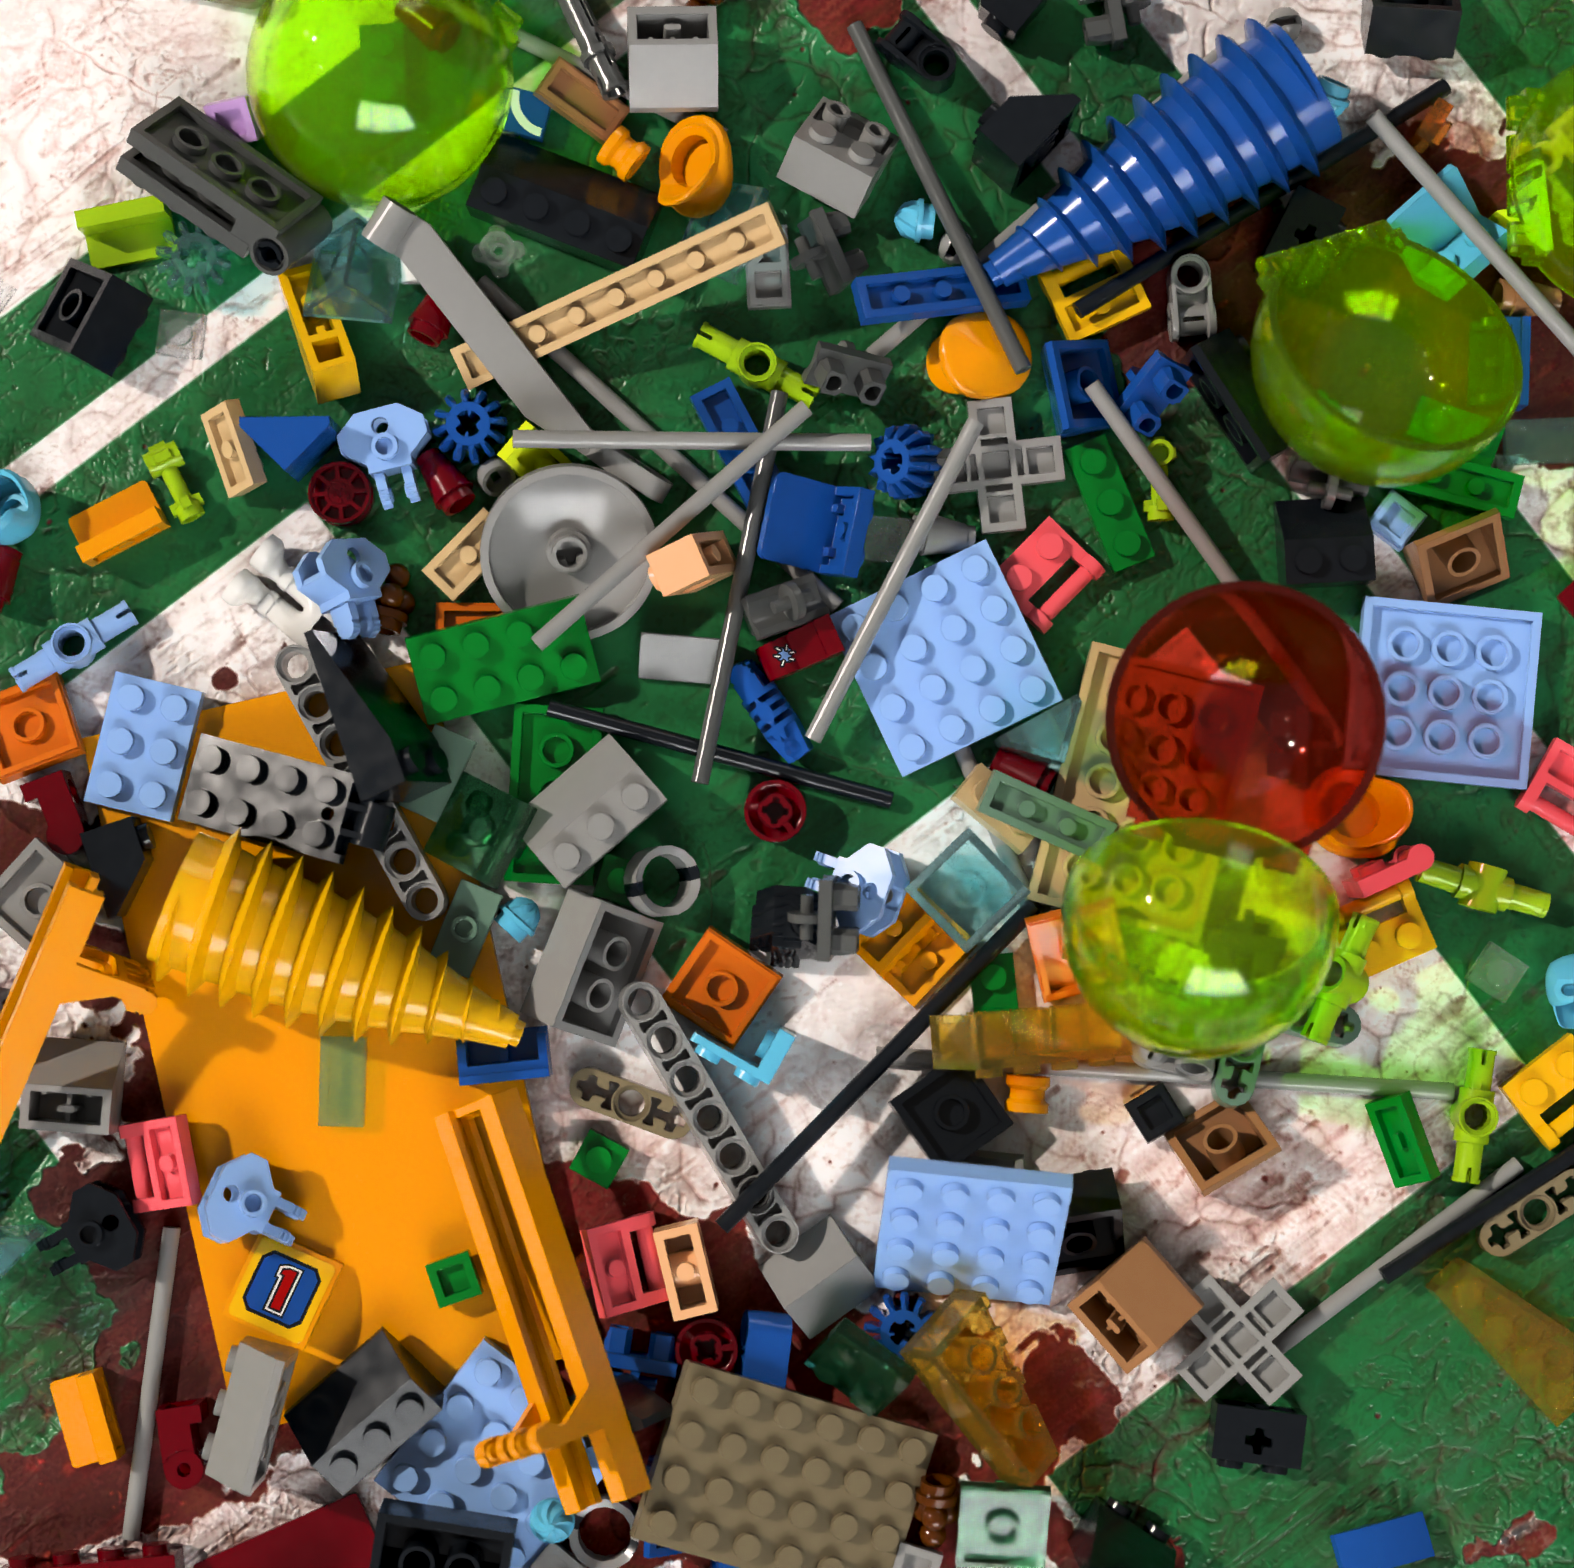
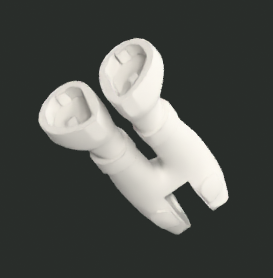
M272 534L255 551L249 564L258 572L277 583L276 586L303 607V611H299L287 603L274 590H269L248 569H243L233 578L224 590L221 598L230 606H240L245 603L258 606L256 611L264 617L267 616L282 633L296 644L309 649L304 633L313 630L312 628L322 616L327 618L333 627L334 623L330 613L321 614L319 605L297 590L292 574L296 567H288L284 559V543L280 538Z

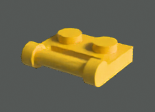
M1120 250L1098 255V268L1087 259L1064 266L1063 272L1057 269L1053 272L1050 270L1037 275L1040 287L1048 298L1067 340H1085L1148 311L1152 307L1142 284L1139 283L1082 319L1076 314L1072 303L1133 267L1130 259ZM1110 264L1115 266L1117 274L1066 298L1064 297L1060 287Z
M1409 878L1366 898L1356 899L1340 907L1334 904L1323 909L1326 922L1339 948L1347 930L1346 923L1350 921L1353 911L1367 915L1400 901L1404 912L1381 921L1367 949V954L1364 958L1367 960L1364 970L1369 977L1437 948Z
M1566 1033L1498 1086L1539 1141L1549 1151L1561 1143L1559 1138L1574 1127V1105L1549 1124L1545 1123L1540 1116L1541 1113L1574 1089V1035L1572 1033Z

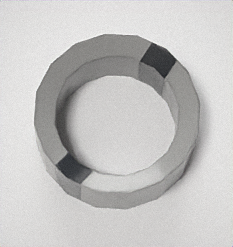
M673 845L647 847L637 852L628 862L623 876L624 891L630 904L640 913L650 917L679 915L688 910L697 899L701 886L700 871L694 858L684 849ZM657 856L667 858L675 866L679 874L680 886L678 893L673 901L664 907L654 904L647 897L643 888L642 877L645 867L651 859Z
M604 1493L600 1494L602 1502L591 1505L586 1510L574 1514L575 1525L569 1536L571 1550L577 1559L589 1568H619L632 1558L638 1548L639 1540L634 1539L632 1536L623 1550L607 1556L595 1554L583 1543L579 1530L580 1523L587 1513L596 1508L607 1507L616 1509L625 1516L630 1524V1530L632 1528L637 1513L633 1505L627 1500L611 1503L609 1494Z

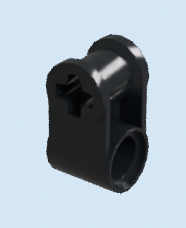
M903 10L898 15L900 21L885 38L879 37L874 42L875 48L890 64L902 70L923 90L934 94L945 92L955 81L956 58L954 52L935 36L918 17L908 10ZM936 60L945 63L948 69L942 75L932 76L926 72L924 67L929 62Z

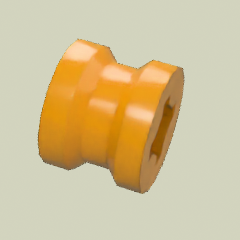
M621 125L606 140L596 157V161L602 166L610 165L616 170L617 177L623 182H627L644 163L651 147L644 141H635L630 135V130Z
M1006 1074V1084L1010 1091L1009 1097L1004 1101L1005 1111L1048 1114L1049 1104L1045 1101V1090L1050 1087V1077Z

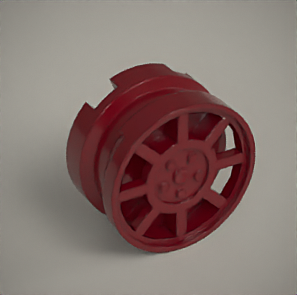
M335 461L323 465L314 473L308 486V499L314 512L324 521L336 527H351L359 524L370 514L374 505L375 494L371 481L358 467L348 462Z
M783 780L764 781L755 786L749 793L744 806V817L749 829L758 838L773 843L783 842L791 839L801 830L806 818V803L802 794L794 785Z
M704 1314L691 1318L682 1326L675 1344V1356L681 1368H683L685 1359L730 1371L733 1368L738 1355V1338L734 1328L728 1321L717 1315Z

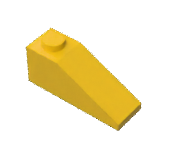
M320 261L290 268L277 275L318 405L361 393L356 359Z

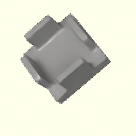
M37 837L31 841L0 876V928L26 951L64 861L77 865L67 855L56 853L43 840Z

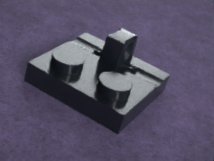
M963 1050L953 1055L888 1102L928 1160L960 1163L1014 1124Z

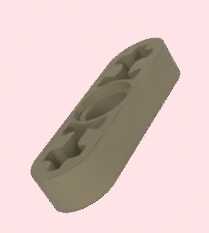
M584 1067L580 1069L570 1081V1095L579 1106L667 1139H679L690 1130L687 1123L684 1126L676 1125L673 1131L665 1128L666 1120L655 1115L653 1116V1124L643 1121L650 1112L652 1097L661 1100L657 1109L670 1112L673 1106H676L669 1094L597 1067ZM590 1075H594L598 1078L596 1085L606 1090H610V1081L618 1083L620 1086L612 1096L611 1109L602 1106V1103L607 1098L605 1096L593 1094L590 1100L582 1097L583 1089L577 1086L578 1081H586ZM635 1090L643 1096L645 1105L639 1114L630 1116L621 1111L619 1097L623 1092Z
M1569 1167L1476 1227V1241L1481 1249L1494 1256H1507L1573 1215L1574 1196L1568 1194L1558 1199L1557 1202L1563 1206L1558 1211L1555 1201L1545 1191L1550 1188L1552 1194L1558 1195L1566 1190L1568 1186L1565 1180L1568 1177L1574 1180V1167ZM1532 1199H1541L1547 1207L1545 1219L1538 1224L1528 1223L1523 1213L1525 1205ZM1513 1212L1514 1219L1525 1229V1232L1520 1235L1519 1230L1513 1228L1503 1235L1506 1243L1502 1246L1495 1242L1488 1243L1487 1239L1492 1236L1490 1227L1495 1224L1503 1229L1514 1222L1508 1218V1214Z

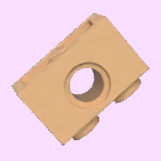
M723 530L691 533L646 555L650 565L648 568L649 578L653 586L658 591H661L663 597L698 592L733 575L736 564L735 556Z
M698 1217L656 1227L653 1231V1237L674 1322L718 1311V1297Z

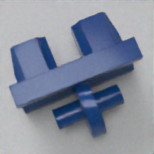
M1156 349L1141 369L1132 366L1125 375L1130 383L1115 403L1134 430L1147 437H1152L1160 428V415L1169 403L1171 405L1180 403L1189 392L1186 382L1193 373L1188 366L1172 360Z
M611 1324L604 1341V1348L611 1367L631 1370L629 1375L651 1391L656 1390L657 1378L641 1376V1372L676 1377L678 1363L675 1357V1334L651 1331L648 1353L631 1350L633 1327ZM613 1371L614 1377L624 1374L622 1372Z

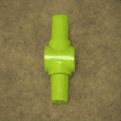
M706 321L700 328L701 332L696 335L692 347L698 348L726 363L725 368L739 375L741 381L748 387L754 389L762 388L770 393L771 390L783 391L788 393V398L797 403L802 401L809 409L811 408L814 397H817L820 388L804 384L802 375L788 368L789 363L777 357L773 349L767 344L761 342L752 343L743 337L737 340L711 326L710 323ZM759 355L768 360L770 364L769 369L762 375H751L746 371L745 363L750 357Z
M1434 860L1429 869L1414 875V881L1450 892L1452 897L1458 899L1457 904L1486 913L1496 914L1497 910L1504 912L1508 909L1544 918L1551 903L1550 893L1517 884L1512 877L1507 876V870L1476 861H1469L1468 864L1461 863L1459 866Z
M1353 911L1339 948L1334 947L1332 953L1324 954L1316 960L1311 971V981L1316 987L1313 995L1316 1001L1300 1033L1301 1036L1327 1046L1341 1011H1346L1349 1004L1357 1003L1365 996L1369 987V976L1364 970L1367 960L1364 958L1371 940L1380 925L1379 921Z
M1468 1047L1469 1053L1464 1087H1459L1458 1098L1452 1103L1449 1111L1450 1120L1454 1126L1453 1140H1456V1153L1451 1180L1480 1185L1479 1178L1483 1147L1488 1145L1489 1136L1497 1127L1499 1121L1498 1110L1494 1105L1495 1091H1491L1497 1051ZM1473 1104H1479L1483 1110V1119L1479 1125L1470 1128L1465 1122L1464 1115L1466 1109Z

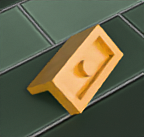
M144 480L68 519V524L79 543L75 548L82 562L91 567L171 527L149 483Z
M99 1367L51 1382L50 1389L72 1466L79 1468L96 1462L103 1465L122 1457L126 1453L103 1368Z

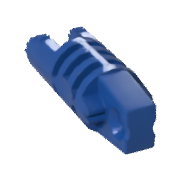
M746 659L734 664L730 683L734 685L733 688L743 701L741 704L747 710L751 719L754 720L758 729L761 730L765 739L788 764L797 761L809 753L814 747L810 739L805 736L806 731L798 715L794 712L790 703L787 702L783 693L778 689L774 681L769 683L763 669H760V665L752 659Z

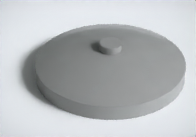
M560 463L548 465L533 470L514 481L493 504L487 515L481 535L480 564L482 575L491 597L503 613L581 594L654 530L655 526L641 498L617 476L600 468L585 464ZM648 560L644 561L584 614L590 639L600 637L615 630L640 609L653 586L648 575V568L650 567Z

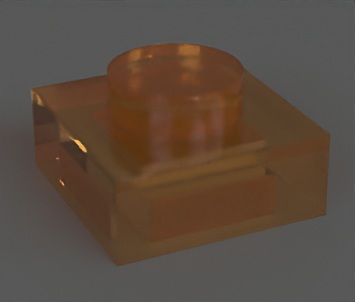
M1440 97L1431 106L1409 140L1410 145L1421 154L1431 142L1439 146L1453 124L1446 118L1454 106Z

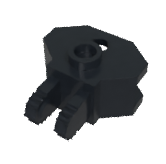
M98 1179L73 1192L69 1218L67 1222L60 1225L62 1229L35 1243L39 1251L42 1252L56 1247L60 1241L67 1238L75 1251L73 1255L65 1256L53 1263V1266L49 1268L53 1277L80 1262L84 1264L88 1261H93L118 1271L141 1258L146 1228L138 1213L134 1214L132 1202L125 1190ZM112 1215H115L118 1218V1226H116L114 1221L112 1220Z

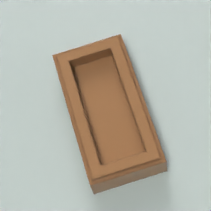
M560 56L533 93L535 97L602 145L621 125L629 113V106L620 99L603 100L597 83Z

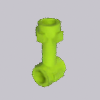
M1164 436L1153 437L1147 448L1168 476V463L1176 458V447H1173L1169 441L1165 440ZM1151 485V500L1143 501V513H1147V521L1163 522L1174 520V516Z
M163 440L148 447L149 452L141 456L153 479L159 476L163 477L175 501L174 504L169 506L174 518L178 517L181 524H187L202 517L205 514L202 505L205 503L199 492L191 495L178 470V467L184 465L185 461L174 440L166 444Z

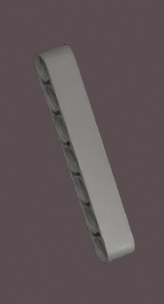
M293 644L284 647L278 652L274 664L279 680L326 765L351 773L346 756L337 757L330 748V741L337 734L330 709L321 717H314L310 713L309 702L311 698L316 694L324 693L310 650L301 645ZM303 654L308 660V669L302 677L292 678L287 669L288 663L293 656ZM375 802L397 808L394 816V827L390 831L385 852L374 849L373 851L409 915L417 920L432 921L440 918L446 912L449 905L448 893L403 810L396 802ZM407 848L414 853L416 866L413 871L403 875L395 868L394 858L400 850ZM424 888L432 889L438 898L435 910L428 914L421 912L415 902L418 892Z
M634 981L628 983L621 989L618 995L617 1004L619 1010L732 1202H734L744 1191L745 1187L752 1183L765 1169L697 1054L694 1052L661 993L654 985L648 982ZM639 988L646 990L651 998L649 1009L640 1015L633 1013L628 1005L630 994ZM666 1027L672 1032L673 1044L668 1051L658 1053L652 1047L651 1037L657 1029ZM690 1066L695 1071L696 1082L691 1089L680 1091L675 1086L674 1075L679 1068ZM706 1105H714L719 1113L717 1124L710 1129H702L697 1122L699 1110ZM736 1143L741 1150V1159L733 1167H724L720 1161V1152L727 1144ZM773 1186L762 1200L743 1217V1220L756 1242L762 1248L774 1254H784L790 1252L796 1246L799 1239V1229L775 1186ZM782 1220L786 1226L785 1238L779 1243L770 1244L765 1236L766 1229L771 1222Z

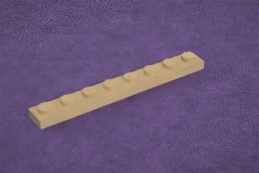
M768 201L508 323L536 359L789 242L771 202ZM466 342L450 349L468 390L495 379Z

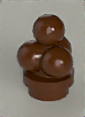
M393 563L389 565L390 572L384 580L385 584H382L380 587L382 597L376 599L375 603L379 613L378 618L381 620L380 624L382 625L380 627L381 631L378 634L397 637L400 636L402 627L408 625V615L414 611L416 600L412 593L403 590L410 581L408 568L403 564Z
M927 1473L926 1476L921 1477L920 1487H915V1500L917 1503L915 1504L913 1516L923 1523L919 1535L921 1542L928 1548L940 1547L945 1542L946 1530L944 1527L954 1523L959 1518L961 1512L960 1505L958 1504L960 1494L956 1488V1480L943 1473Z

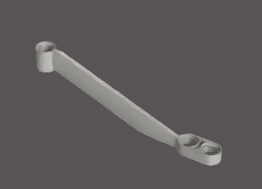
M384 195L361 235L402 260L524 417L544 430L593 431L433 226L404 205ZM575 449L607 472L617 476L635 490L658 503H663L673 487V483L666 477L622 449Z

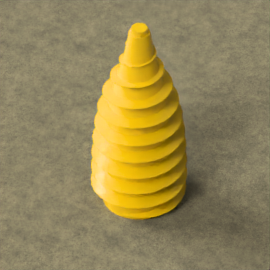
M241 827L225 842L202 832L197 834L168 894L146 955V959L156 962L157 981L163 979L172 969L186 973L188 997L205 981L218 985L220 1008L239 992L251 996L253 1019L270 1003L284 1006L286 1029L302 1013L315 1014L318 1016L319 1037L335 1021L352 1023L354 1043L359 1040L369 1027L387 1029L390 1046L402 1032L425 1034L427 1044L434 1036L461 1039L462 1043H465L467 1040L507 1048L508 1045L517 1047L526 1026V1022L519 1020V1014L500 1004L499 999L494 1000L473 985V977L466 980L447 965L448 951H445L436 958L421 946L422 926L407 937L393 927L394 905L375 918L364 909V887L350 899L345 900L334 893V870L316 885L304 878L303 855L285 870L273 863L272 841L256 856L242 850Z

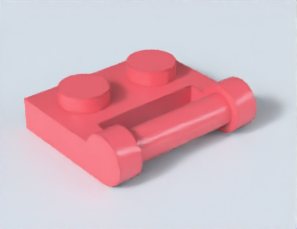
M1050 516L1000 565L1024 618L1043 635L1053 626L1051 621L1092 579L1097 581L1106 572L1104 567L1093 556L1088 554ZM1071 558L1079 568L1039 609L1036 608L1029 599Z
M1557 737L1552 739L1528 781L1527 790L1520 792L1514 807L1524 813L1531 811L1574 836V816L1539 796L1545 785L1574 801V747Z
M1425 844L1398 846L1391 853L1390 860L1386 862L1383 859L1376 861L1372 859L1350 869L1353 877L1342 881V884L1349 898H1366L1429 869L1434 863V852Z
M186 1114L135 1121L118 1126L120 1139L125 1138L136 1199L132 1200L134 1214L200 1203L202 1194Z
M654 1211L637 1213L626 1218L579 1230L599 1318H610L669 1300L653 1237V1225L657 1224ZM632 1231L636 1232L648 1289L645 1291L642 1290L630 1232Z

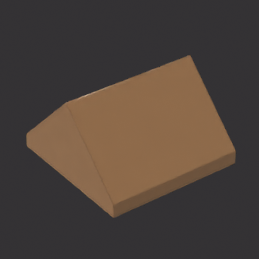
M1497 508L1418 539L1402 549L1423 601L1450 603L1510 578L1501 516Z
M1236 1087L1228 1092L1227 1097L1233 1099L1236 1094L1242 1093L1239 1087ZM1214 1100L1187 1116L1185 1123L1164 1135L1195 1190L1204 1197L1282 1151L1280 1145L1249 1101L1240 1107L1232 1109L1225 1108Z

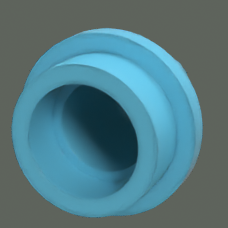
M1319 75L1317 79L1326 93L1336 117H1338L1350 104L1347 97L1351 88L1335 79Z
M923 198L904 202L894 216L896 228L901 236L913 240L914 243H920V239L932 240L936 211L932 204L924 203Z
M516 897L505 904H501L499 908L502 911L494 920L515 940L521 943L527 935L532 937L535 934L540 920V912L533 900L525 897Z
M559 1498L543 1499L531 1511L530 1528L533 1534L545 1543L554 1544L562 1542L570 1536L574 1529L575 1515H565Z

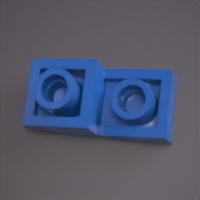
M1423 1511L1412 1512L1382 1522L1366 1524L1329 1535L1338 1568H1394L1435 1556Z

